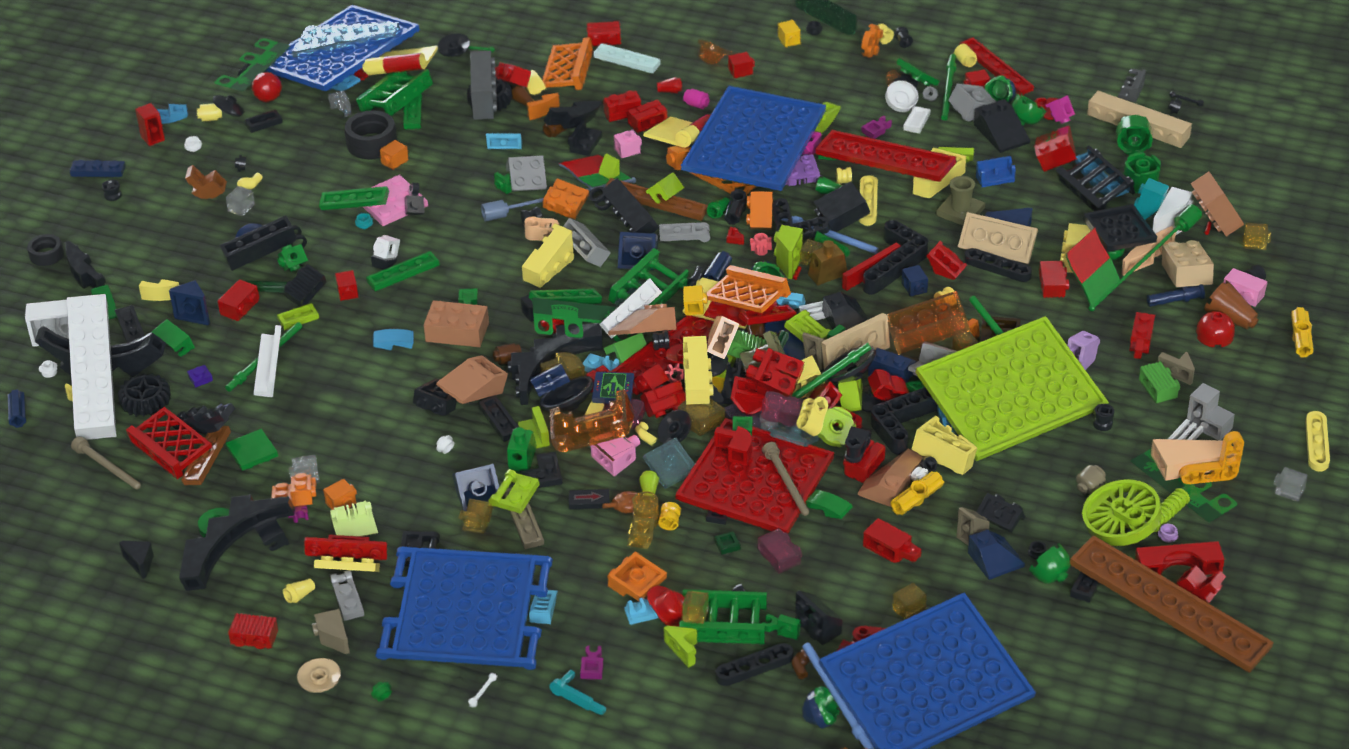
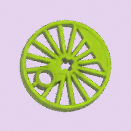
M1118 480L1096 489L1085 501L1082 516L1091 536L1094 535L1111 546H1126L1137 543L1151 535L1160 523L1162 512L1159 496L1151 486L1137 480ZM1124 492H1129L1127 497L1124 498ZM1125 527H1127L1128 529H1130L1131 532L1126 533V528H1125Z

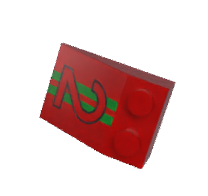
M1069 125L1036 138V157L1044 172L1077 159Z

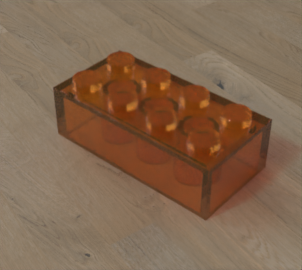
M957 291L886 314L888 316V327L897 354L922 347L923 342L934 343L970 331Z

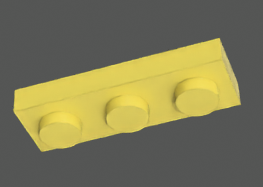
M321 556V560H314V568L379 572L380 563H374V559L362 558L361 562H354V558L341 557V561H333L331 556Z

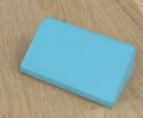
M486 134L487 149H522L521 134Z

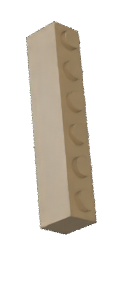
M1097 91L1088 102L1087 115L1114 125H1118L1124 116L1139 115L1146 117L1151 124L1152 138L1181 148L1190 138L1192 123L1101 91Z

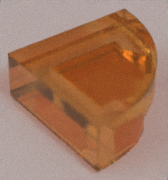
M892 69L886 75L888 87L894 82V79L901 76L895 69Z

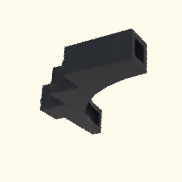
M600 323L582 324V338L568 337L565 334V326L556 325V333H553V338L534 339V347H530V352L511 353V361H508V372H512V379L516 380V385H519L516 386V398H520L521 405H528L529 395L533 388L531 378L545 372L554 364L570 356L587 351L603 350L602 327L599 325ZM576 324L568 326L570 333H579L580 330Z
M42 326L38 329L35 343L61 361L60 368L71 375L69 339ZM151 332L129 343L110 345L112 371L119 367L130 376H136L163 356L166 342Z
M251 495L232 497L229 516L209 518L206 537L186 540L179 576L185 590L206 589L209 576L216 562L243 535L267 522L294 516L295 507L290 497L253 500Z

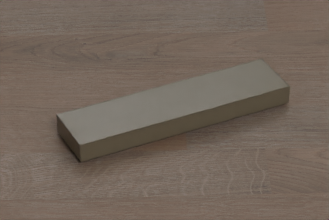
M512 488L506 490L503 495L504 499H506ZM529 502L522 514L509 511L524 549L544 545V538Z

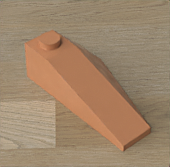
M911 449L905 450L866 479L858 495L891 507V500L907 489L912 481V472L920 466V461L925 457Z

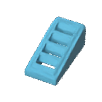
M548 590L545 598L534 596L529 612L530 623L551 624L558 594L557 591Z

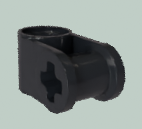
M851 426L845 440L847 449L844 458L846 461L858 463L862 460L866 448L870 444L871 430Z

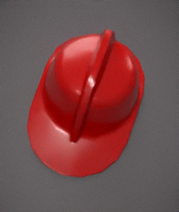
M653 586L648 590L647 600L665 625L679 627L680 621L687 620V601L682 594L664 586Z

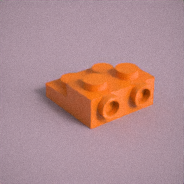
M556 179L543 198V208L565 217L576 219L589 196V190Z
M305 473L291 476V484L279 483L276 486H272L271 498L289 496L294 506L312 505L313 497H316V478L312 477L311 474L307 475Z
M634 552L631 556L626 557L616 569L614 568L609 572L607 577L608 586L623 597L628 594L639 601V598L644 599L647 596V592L651 587L659 586L667 578V572L637 552Z

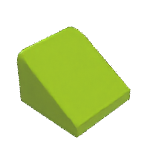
M605 154L599 174L608 179L620 175L619 159Z

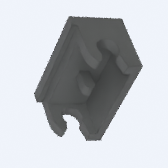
M1144 69L1129 70V73L1135 74L1136 77H1126L1118 98L1137 102L1145 84L1146 70Z

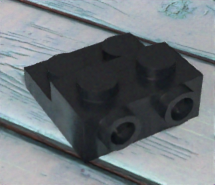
M435 378L414 390L413 403L417 407L430 409L433 413L442 416L456 410V403L458 402L454 397L445 393L443 389L436 385L439 379Z

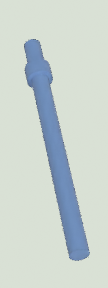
M792 216L793 224L804 221L799 216ZM832 230L824 234L832 239L873 254H877L879 249Z
M809 642L805 643L802 648L852 727L854 737L860 740L864 749H874L864 730L819 665L820 659Z

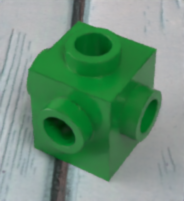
M291 244L281 248L282 251L277 254L278 264L281 268L283 267L284 271L289 269L291 272L301 268L300 265L308 261L301 244L294 247Z

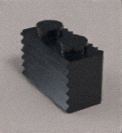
M306 264L304 268L302 267L298 270L294 280L287 282L284 292L290 301L301 307L307 305L327 281L322 273Z

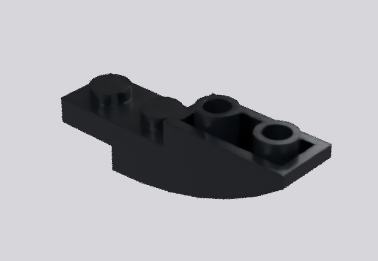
M601 100L574 102L571 107L550 108L544 122L547 125H562L564 129L575 128L581 120H586V123L590 122L596 116L602 102Z
M67 241L65 247L70 271L76 282L83 289L89 286L92 288L104 286L106 280L101 273L96 272L91 266L90 256L87 253H83L77 245Z
M232 403L220 404L213 410L211 408L207 409L204 405L198 408L194 406L187 412H180L177 417L199 434L212 433L221 429L236 408ZM174 425L172 427L179 430L180 426Z

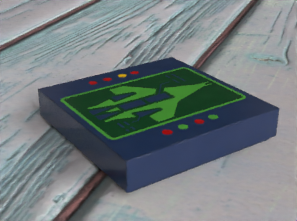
M596 372L592 403L631 404L635 374Z

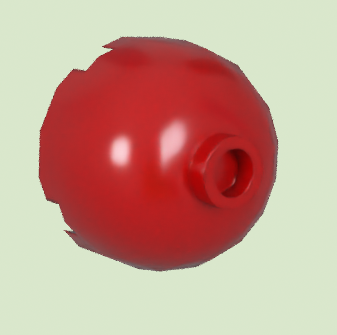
M1218 311L1208 312L1198 321L1196 329L1197 339L1209 347L1215 348V345L1225 347L1234 340L1235 325L1231 317L1225 313Z

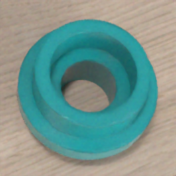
M368 213L357 215L355 225L358 228L367 229L372 226L373 219Z

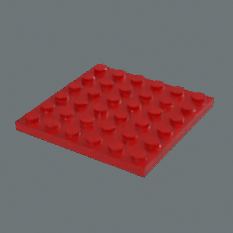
M725 418L720 428L732 430L733 420ZM752 427V455L746 466L729 462L728 449L714 446L713 436L678 489L676 500L787 536L801 512L774 463L763 454V446L769 442L777 444L780 450L779 458L805 504L834 459V452Z

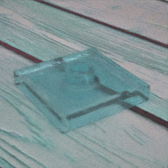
M786 423L772 428L770 434L772 437L805 447L819 440L818 436H811L797 426Z
M677 438L668 441L643 456L650 469L657 473L659 481L665 489L686 478L695 465Z

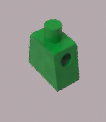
M521 427L513 429L507 447L508 469L514 470L517 474H520V471L530 470L537 449L532 430H526Z

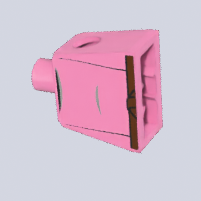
M620 432L611 433L590 442L591 457L610 474L616 476L635 461V447L640 445V440L636 435L626 438Z

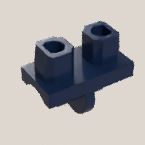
M562 364L530 379L539 397L570 382Z

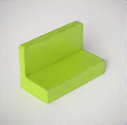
M532 407L533 419L518 422V427L534 432L537 448L550 446L549 431L540 407Z

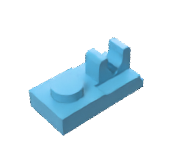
M791 293L787 298L780 297L776 300L778 306L786 304L793 309H798L799 306L805 305L804 295L798 293Z
M590 353L581 364L582 371L591 372L604 365L612 371L620 363L618 359L612 361L609 360V356L604 358Z
M639 598L640 602L634 603L629 600L626 607H624L630 625L659 618L647 599Z

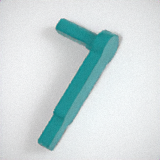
M569 670L561 679H555L550 683V690L553 694L562 696L582 708L591 710L599 715H603L606 712L605 706L567 685L575 677L573 670Z

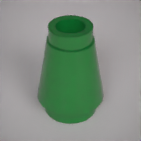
M819 177L815 191H818L819 194H829L842 187V185L826 177Z
M724 197L709 203L707 207L708 216L713 219L720 218L727 210L730 202L729 199Z

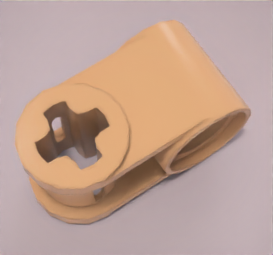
M528 217L525 219V238L531 241H542L544 236L548 237L550 232L553 231L550 228V223H552L551 227L554 223L560 224L552 218Z

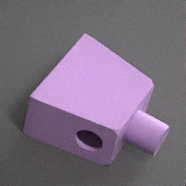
M1081 331L1068 339L1067 346L1075 357L1079 359L1078 361L1085 370L1096 359L1100 339L1086 331Z

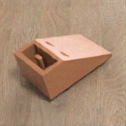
M481 355L468 358L440 379L436 385L443 389L445 393L454 397L457 402L465 404L502 394L508 373Z

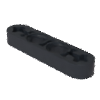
M975 248L965 251L964 260L968 265L1020 282H1027L1031 279L1032 268L1026 264Z
M781 643L722 664L716 669V681L722 686H729L787 665L793 660V648L789 644ZM766 658L769 659L770 662L763 664L760 663L759 660ZM746 665L749 666L750 669L747 671H743L740 669V667Z

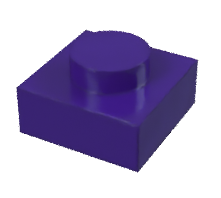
M205 365L187 371L188 377L195 388L213 381L212 375Z

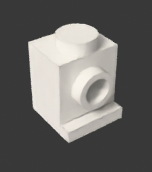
M387 235L377 237L373 246L374 255L385 259L397 257L400 239Z

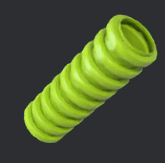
M1177 488L1167 499L1160 503L1162 516L1154 532L1159 531L1162 525L1170 521L1178 511L1189 503L1190 497L1185 490Z

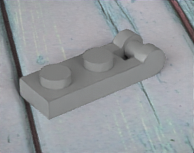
M705 222L659 224L660 241L701 240L702 242H708L710 240V226Z
M346 570L343 574L336 575V573L331 574V583L343 620L346 621L364 616V610L351 571Z

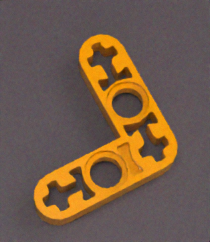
M1232 431L1224 436L1219 461L1183 466L1179 470L1182 482L1184 484L1226 481L1235 478L1239 471L1244 447V440L1240 432ZM1230 454H1235L1231 458H1226ZM1213 470L1212 473L1204 475L1205 472Z

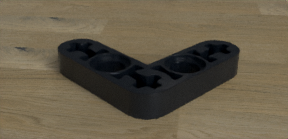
M779 198L773 202L772 207L777 232L781 225L801 229L808 228V231L803 233V240L814 238L817 231L822 234L829 232L830 224L827 218L817 217L793 224L787 200ZM782 205H783V211H784V212H781V211H780V206H782ZM784 218H787V219H788V222H787V223H785V224H780V221H781L782 219H784Z

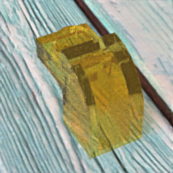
M555 353L554 360L540 364L541 373L562 364L569 380L585 376V366L572 353Z
M469 499L467 511L461 510L459 519L464 522L462 530L484 534L491 519L493 505L486 501Z

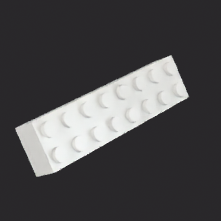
M106 294L67 297L76 437L82 436L86 440L117 437Z

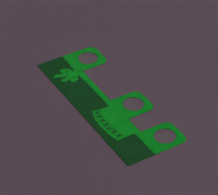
M265 38L259 39L254 46L266 51L262 55L250 52L244 53L239 60L251 65L238 78L222 75L215 81V84L244 92L252 84L255 77L269 68L291 45ZM268 41L269 45L262 47L259 46V42ZM246 55H253L255 57L250 61L244 60ZM222 78L230 79V82L227 84H222L219 81Z
M532 298L535 331L538 334L545 335L553 334V318L564 320L565 334L568 337L582 338V322L601 323L617 308ZM541 320L546 321L549 324V330H540L538 322ZM576 324L579 327V333H570L568 326ZM616 335L615 337H613V339H614L616 342H619V341L622 340V339H619V338L617 337V335Z
M1151 449L1130 460L1170 493H1173L1177 488L1185 490L1190 497V501L1186 505L1208 523L1237 506V502L1227 494H1220L1210 501L1202 496L1200 493L1212 486L1211 482H1207L1203 488H1198L1193 484H1184L1181 478L1165 481L1151 456ZM1221 498L1229 499L1231 505L1229 507H1222L1218 504V500Z

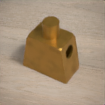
M824 241L823 248L812 253L808 275L817 286L840 278L847 271L845 255L833 241Z

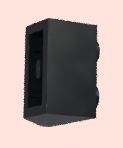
M803 591L796 592L795 618L800 620V627L804 628L812 639L817 640L823 646L842 634L843 619L816 595Z

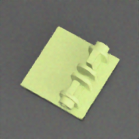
M365 500L364 502L356 503V508L354 503H352L351 509H349L347 504L346 510L344 506L334 507V510H330L336 535L363 537L377 534L378 530L372 514L371 503Z

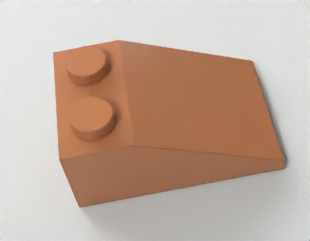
M667 304L645 305L644 309L636 310L609 330L608 335L676 330L675 307H667Z

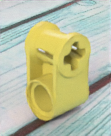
M824 397L805 399L797 419V427L811 436H817L823 428L824 418L828 410L827 400Z

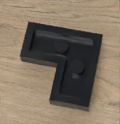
M556 452L536 454L538 468L520 471L521 475L538 479L540 483L538 488L563 484Z

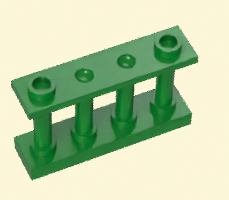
M425 69L417 76L407 75L406 71L389 73L357 97L356 101L360 112L380 107L384 108L385 112L392 116L433 85L428 69Z
M653 248L611 287L608 300L613 304L619 299L626 300L630 296L627 293L629 289L634 288L637 290L641 286L638 283L640 279H651L663 292L649 305L665 304L680 288L683 289L687 285L689 270L686 269L681 275L671 271L659 263L658 257L660 252ZM657 269L672 279L673 282L667 285L650 274L649 271Z
M683 589V596L687 601L688 616L687 621H680L679 627L696 629L697 642L765 644V624H759L760 610H767V592ZM697 607L709 608L708 622L696 621ZM718 608H730L729 622H717ZM739 609H751V623H738Z

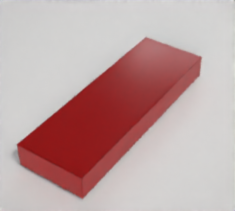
M789 305L768 307L763 313L751 310L740 311L738 318L747 325L788 320L797 315V312Z

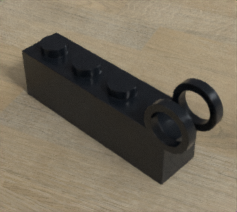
M618 178L605 188L597 186L590 191L589 198L594 202L595 207L600 211H604L612 205L613 208L611 210L617 217H622L620 220L626 227H631L629 229L631 233L653 234L659 229L652 216ZM598 190H602L603 194L594 199L593 194ZM605 201V206H598L599 202Z
M285 215L220 245L226 262L231 271L287 245L291 244L294 247L293 243L298 239H303L301 245L304 248L307 244V239L304 235H301L300 227L291 225Z

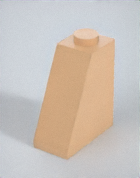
M716 316L709 332L707 352L725 359L739 323L723 316Z

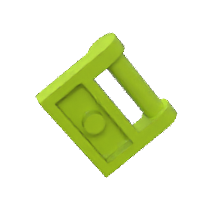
M803 310L787 320L784 325L788 331L802 342V334L804 332L826 340L828 333L831 331L812 318L807 310Z
M508 469L504 475L505 479L496 493L491 495L489 503L495 507L522 514L540 483L536 478L517 474L514 470ZM511 482H514L515 484L506 499H502Z

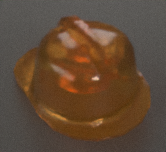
M698 40L700 44L699 58L708 64H717L725 54L735 55L734 52L718 47L711 42Z

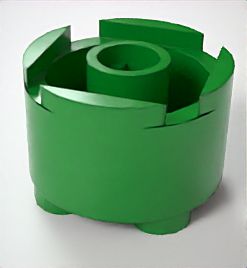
M1139 115L1121 118L1116 128L1118 147L1127 155L1144 153L1145 150L1151 147L1153 142L1151 124L1148 119Z
M1142 152L1134 153L1127 157L1124 176H1129L1133 180L1136 193H1138L1141 184H1146L1149 178L1159 182L1161 162L1156 156H1145V153Z

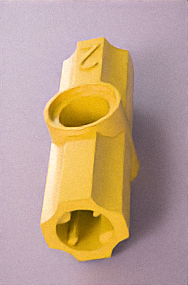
M1297 307L1291 312L1292 340L1295 342L1296 354H1299L1300 357H1308L1313 354L1312 324L1309 321L1308 311Z
M931 471L922 479L913 481L908 489L891 500L892 511L897 515H904L913 507L922 505L924 499L943 486L942 476L938 472Z

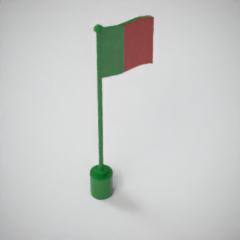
M1193 204L1188 205L1174 218L1175 228L1121 279H1119L1111 258L1101 244L1096 229H1092L1066 253L1069 266L1082 286L1090 304L1088 307L1089 311H1095V307L1176 231L1187 232L1202 218L1201 210Z

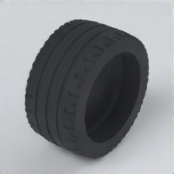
M370 110L357 113L350 117L345 124L344 132L348 151L357 158L365 160L381 158L380 149L397 140L396 125L393 118L381 111ZM372 133H377V134H378V135H376V136H370V137H365V136H363V135L372 134Z

